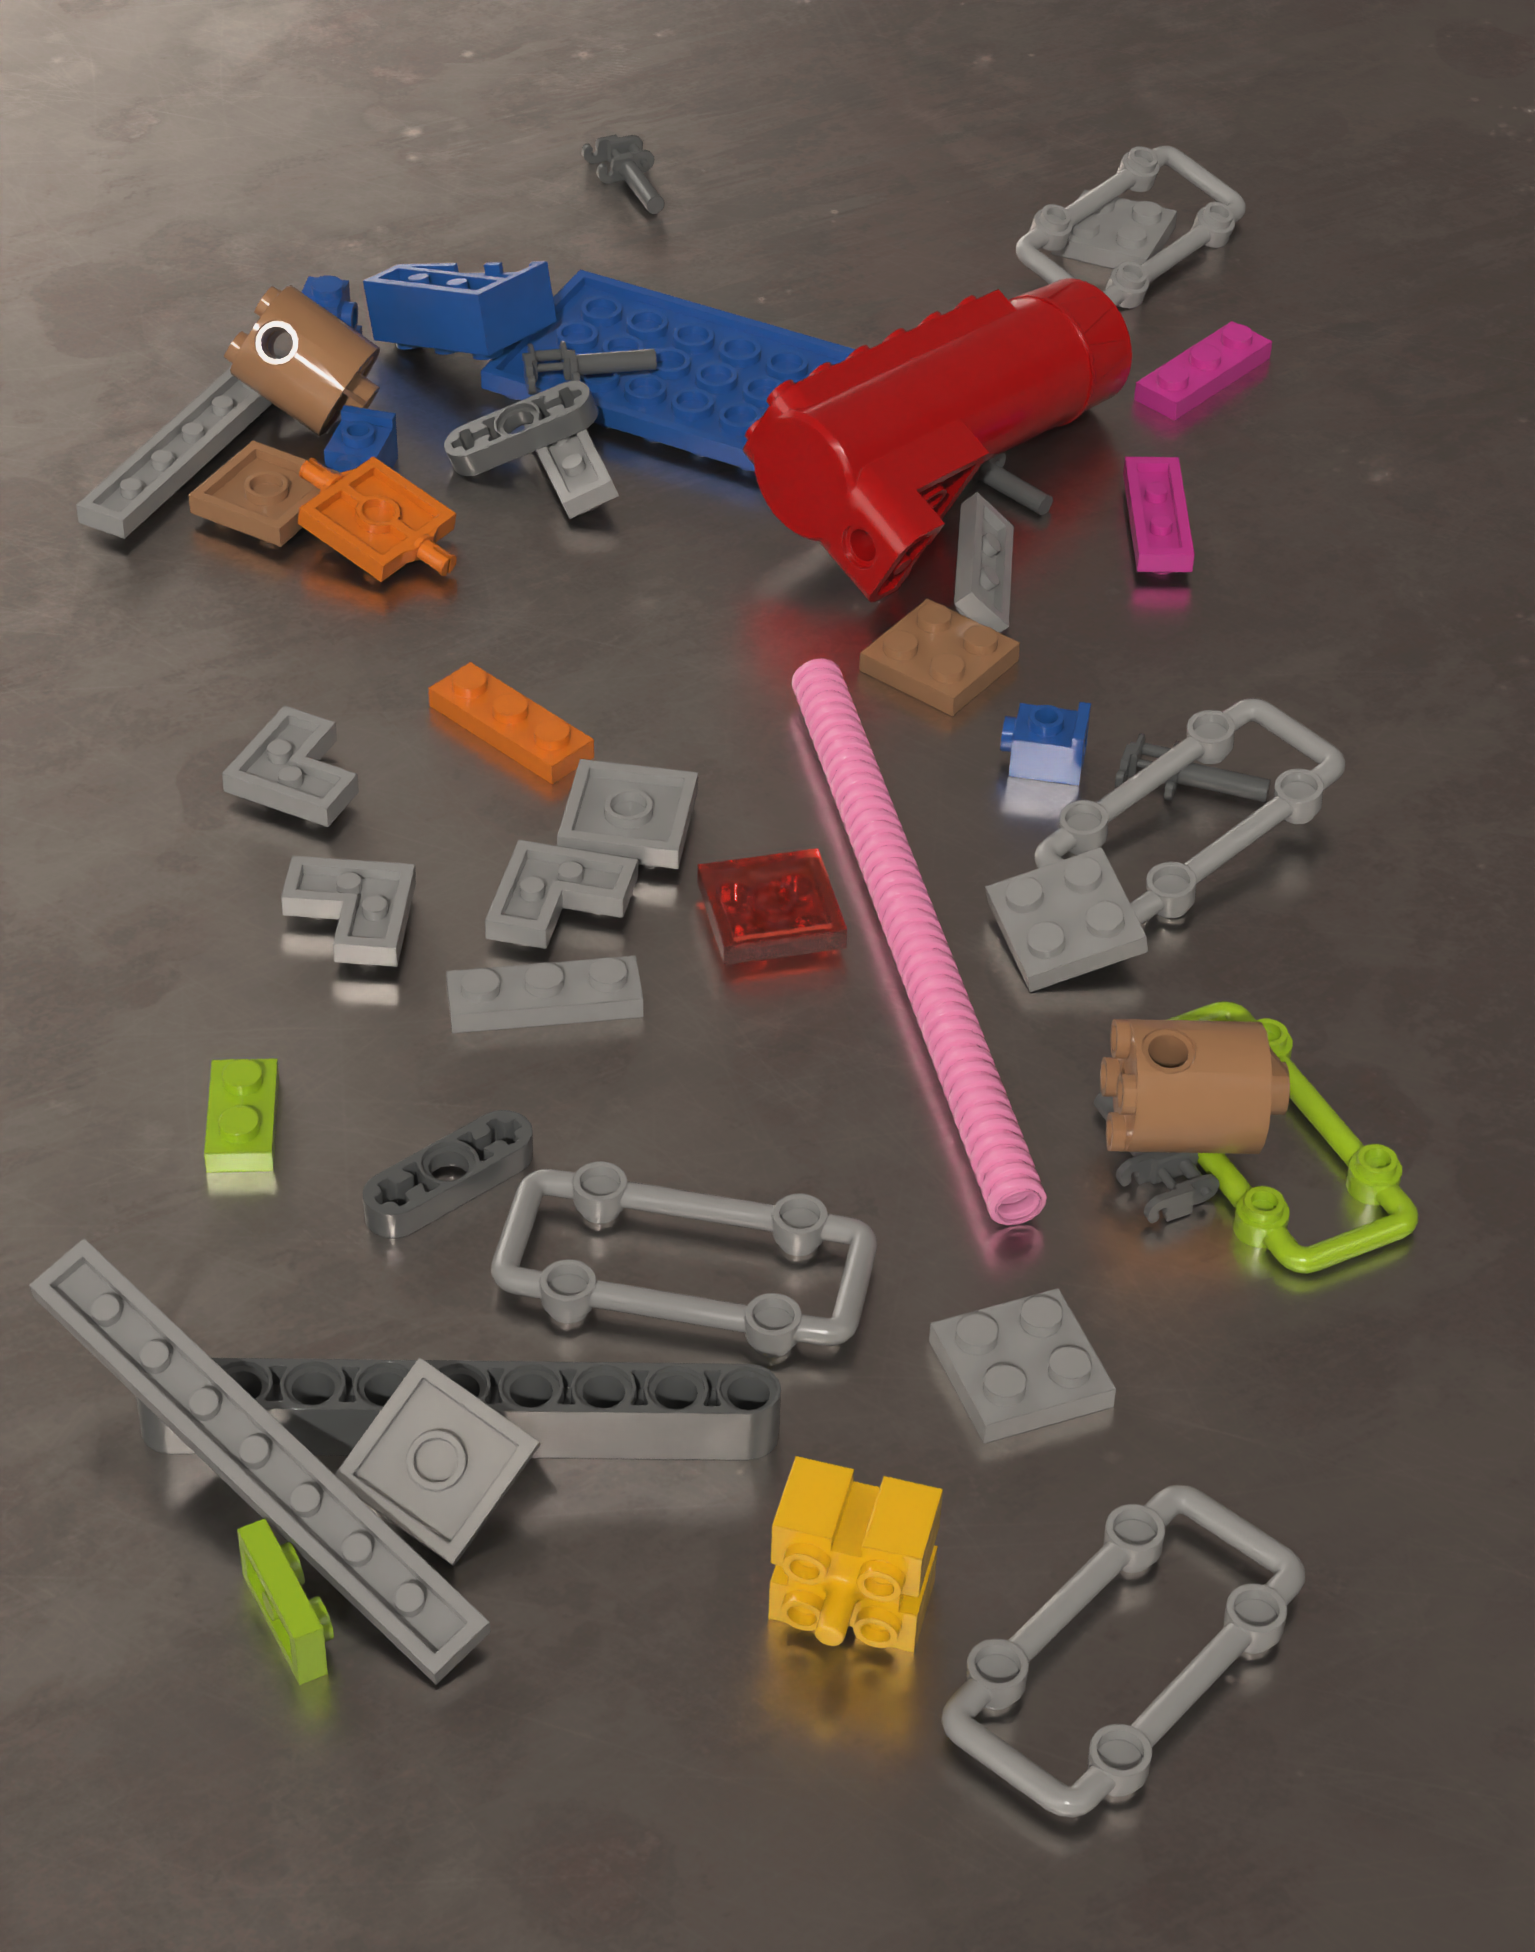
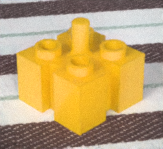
M795 1456L772 1524L771 1564L776 1565L770 1580L768 1619L784 1622L804 1631L815 1630L816 1638L829 1646H837L843 1643L848 1626L853 1627L856 1639L869 1646L877 1648L891 1647L914 1653L935 1583L938 1546L934 1544L940 1527L943 1489L883 1476L880 1487L855 1482L854 1469Z

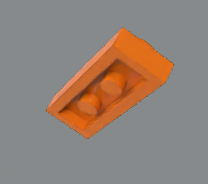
M472 662L428 687L430 707L552 785L576 770L580 759L591 760L594 758L593 738Z

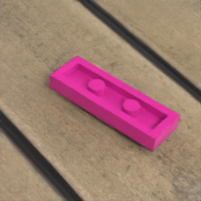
M1231 321L1137 381L1134 400L1175 421L1270 359L1273 341L1253 332L1248 326Z
M1125 457L1123 478L1137 572H1153L1157 574L1192 572L1195 553L1179 457Z

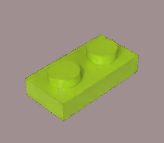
M277 1058L211 1060L204 1148L206 1173L274 1171L279 1089Z
M266 1518L238 1528L243 1576L299 1685L327 1675L325 1642L334 1639L332 1623L320 1597L316 1596L308 1599L301 1585L305 1583L304 1573L293 1545L290 1542L279 1545Z

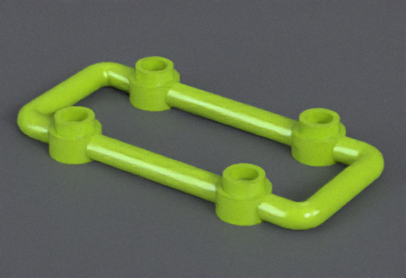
M1228 1001L1215 1002L1166 1019L1261 1022L1267 1032L1270 1048L1280 1061L1286 1062L1290 1078L1289 1098L1348 1166L1345 1182L1348 1193L1361 1203L1381 1205L1389 1214L1386 1217L1313 1245L1301 1246L1287 1230L1290 1209L1279 1191L1268 1186L1252 1187L1225 1153H1198V1163L1207 1174H1212L1219 1180V1189L1235 1207L1233 1231L1240 1241L1251 1247L1268 1248L1286 1269L1296 1273L1309 1274L1401 1240L1414 1231L1418 1224V1210L1413 1201L1400 1188L1402 1165L1392 1149L1381 1144L1363 1145L1290 1060L1293 1040L1284 1024L1269 1018L1256 1020L1242 1005Z

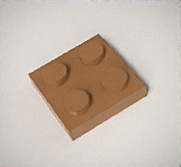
M253 440L188 496L190 513L282 547L303 528L298 524L299 507L317 496L320 490L299 476L300 468L306 461L305 459ZM328 468V469L331 470L333 473H341V472H338V471H335V470H333V469Z
M927 598L860 652L859 671L950 716H954L1019 661L1020 642Z

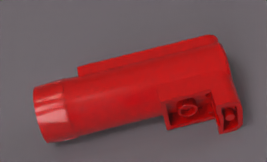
M1061 279L1009 300L999 289L979 298H976L975 295H970L962 300L953 310L943 315L936 311L911 330L906 331L904 328H899L888 335L882 343L872 348H869L868 345L858 347L842 362L832 365L830 362L823 363L801 381L794 383L790 379L781 383L767 397L766 402L769 407L764 415L746 431L745 438L747 442L744 445L743 452L754 464L760 491L774 515L787 528L808 540L819 541L867 600L871 603L876 602L900 588L912 571L911 568L945 525L942 519L982 463L1047 430L1076 420L1083 412L1112 398L1123 388L1128 379L1132 363V346L1128 328L1112 300L1096 286L1080 279Z

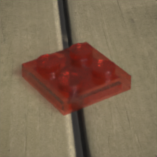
M818 848L698 864L697 884L724 965L847 948V927Z

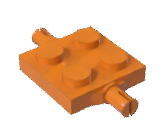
M374 456L357 468L341 473H333L313 457L303 463L299 476L320 490L317 496L299 507L298 524L380 582L387 579L407 563L415 560L423 561L439 572L441 576H446L447 573L453 570L457 557L437 545L436 542L454 530L457 513Z

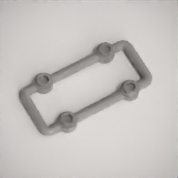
M1136 146L1124 154L1114 176L1066 208L1056 204H1048L1039 210L1033 218L1029 232L1017 242L1016 254L1027 268L1049 284L1066 278L1076 279L1040 252L1039 249L1042 248L1049 251L1063 249L1068 242L1073 226L1128 189L1136 192L1150 190L1155 183L1159 169L1163 166H1168L1216 202H1210L1198 211L1189 232L1140 265L1136 262L1126 261L1112 270L1103 292L1116 306L1136 308L1142 304L1149 288V283L1204 245L1213 248L1225 246L1230 239L1235 223L1244 216L1246 204L1238 192L1177 148L1160 146L1151 150L1147 147Z
M1242 699L1223 712L1217 710L1200 711L1188 720L1186 739L1099 801L1079 800L1066 805L1059 815V829L1037 846L1034 856L1037 868L1064 860L1061 857L1068 851L1079 855L1100 848L1107 840L1108 823L1195 760L1203 764L1222 762L1233 750L1235 731L1248 722H1256L1319 765L1311 771L1291 769L1281 773L1275 781L1274 798L1186 863L1164 862L1154 866L1148 872L1146 892L1130 902L1140 924L1145 923L1156 914L1164 918L1181 917L1195 902L1196 885L1283 820L1292 824H1304L1315 817L1322 807L1323 791L1335 783L1344 773L1346 762L1343 753L1334 745L1262 699Z
M598 1161L582 1166L576 1173L556 1169H540L531 1172L521 1180L492 1260L491 1274L495 1283L504 1291L515 1295L541 1299L544 1310L554 1320L561 1323L571 1324L579 1322L587 1316L592 1308L742 1332L745 1333L749 1344L753 1346L758 1354L769 1358H777L786 1355L797 1342L820 1346H835L846 1342L854 1336L859 1326L875 1260L877 1237L872 1228L862 1220L828 1214L825 1205L818 1198L808 1194H791L781 1198L775 1205L630 1182L627 1181L625 1172L619 1166L609 1162ZM543 1196L572 1199L577 1211L586 1220L597 1224L613 1221L624 1208L769 1231L773 1232V1237L781 1249L793 1256L809 1255L823 1241L850 1245L832 1318L802 1314L796 1301L779 1293L760 1295L754 1298L748 1305L596 1280L595 1273L591 1267L578 1260L566 1259L556 1261L547 1266L544 1271L521 1268L519 1265Z
M1174 1485L1166 1487L1156 1493L1144 1506L1139 1504L1120 1506L1114 1509L1107 1518L1104 1546L1008 1641L1004 1639H988L972 1648L967 1659L966 1682L949 1698L942 1711L941 1721L945 1733L962 1750L1044 1809L1058 1816L1070 1818L1082 1816L1093 1810L1107 1795L1114 1797L1127 1796L1142 1787L1147 1780L1152 1758V1747L1243 1652L1251 1654L1262 1653L1279 1642L1283 1635L1287 1605L1299 1594L1305 1583V1567L1301 1559L1291 1549L1202 1491L1191 1486ZM1178 1514L1187 1516L1274 1573L1275 1575L1265 1585L1245 1584L1231 1592L1225 1609L1224 1628L1130 1726L1111 1724L1099 1729L1093 1735L1089 1746L1087 1770L1071 1786H1067L973 1719L984 1707L991 1710H1002L1018 1701L1025 1692L1028 1663L1121 1570L1131 1573L1141 1572L1157 1562L1162 1553L1165 1527Z

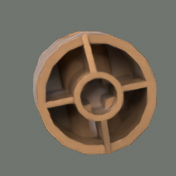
M292 285L287 286L283 291L271 286L255 308L254 313L260 316L259 320L249 334L241 331L234 338L225 352L224 358L232 363L231 375L320 437L339 418L344 405L368 409L380 389L378 385L367 378L380 353V347ZM289 332L293 339L292 350L286 357L278 359L274 353V342L280 334Z
M1113 1019L1110 1034L1112 1057L1102 1058L1100 1070L1101 1094L1103 1097H1113L1114 1112L1108 1113L1106 1121V1145L1108 1151L1260 1154L1266 1142L1270 1115H1285L1290 1097L1288 1066L1286 1062H1281L1270 1048L1267 1032L1261 1022Z

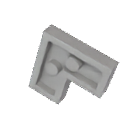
M284 705L222 772L223 789L226 793L329 827L358 794V774L319 761L337 741L336 722Z
M518 840L485 919L486 939L547 949L562 908L623 918L638 879V859Z
M292 856L281 895L283 915L339 919L333 941L334 962L397 967L416 886L415 864Z

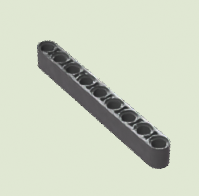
M212 1358L314 1456H348L417 1361ZM425 1360L538 1440L541 1445L532 1458L760 1459L771 1453L777 1446L779 1439L781 1386L779 1379L772 1371L759 1365L726 1363ZM136 1397L142 1439L148 1447L157 1452L167 1454H196Z

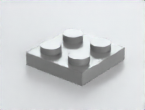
M1084 189L1079 198H1081L1090 191ZM1116 197L1073 226L1066 246L1061 250L1051 251V254L1112 269L1126 261L1136 262L1141 265L1163 249L1176 227L1177 211L1163 208L1152 201L1137 202Z
M580 759L557 835V846L638 859L639 865L678 869L698 793V772Z
M1102 847L985 886L988 904L1029 992L1148 952L1147 936Z
M1059 1288L930 1323L929 1342L983 1444L1114 1407L1116 1387Z
M419 1357L337 1470L335 1476L364 1503L452 1566H455L541 1444L531 1435Z

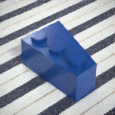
M532 261L529 267L519 272H504L502 262H487L484 264L485 273H459L457 263L397 264L363 280L373 338L375 341L396 343L397 348L403 350L426 347L434 348V352L439 355L463 352L472 354L476 360L497 358L503 355V348L557 322L547 261Z

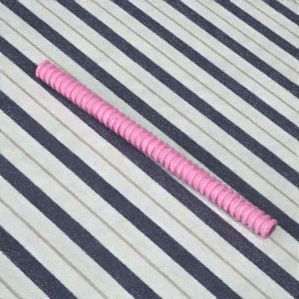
M824 658L813 659L804 663L796 670L792 677V688L822 769L826 775L831 793L835 799L840 817L844 823L868 892L877 911V916L887 938L886 940L896 962L907 996L912 1004L911 1007L922 1031V1036L932 1058L938 1079L943 1087L944 1095L959 1130L965 1151L970 1159L971 1167L976 1174L975 1178L981 1189L983 1199L987 1204V1210L991 1219L998 1224L1010 1226L1032 1220L1043 1210L1046 1205V1192L1041 1184L1032 1157L1029 1154L1027 1144L1023 1139L1024 1136L1006 1095V1090L995 1067V1062L987 1042L984 1039L979 1021L968 998V993L947 944L948 942L942 931L840 667L832 660Z

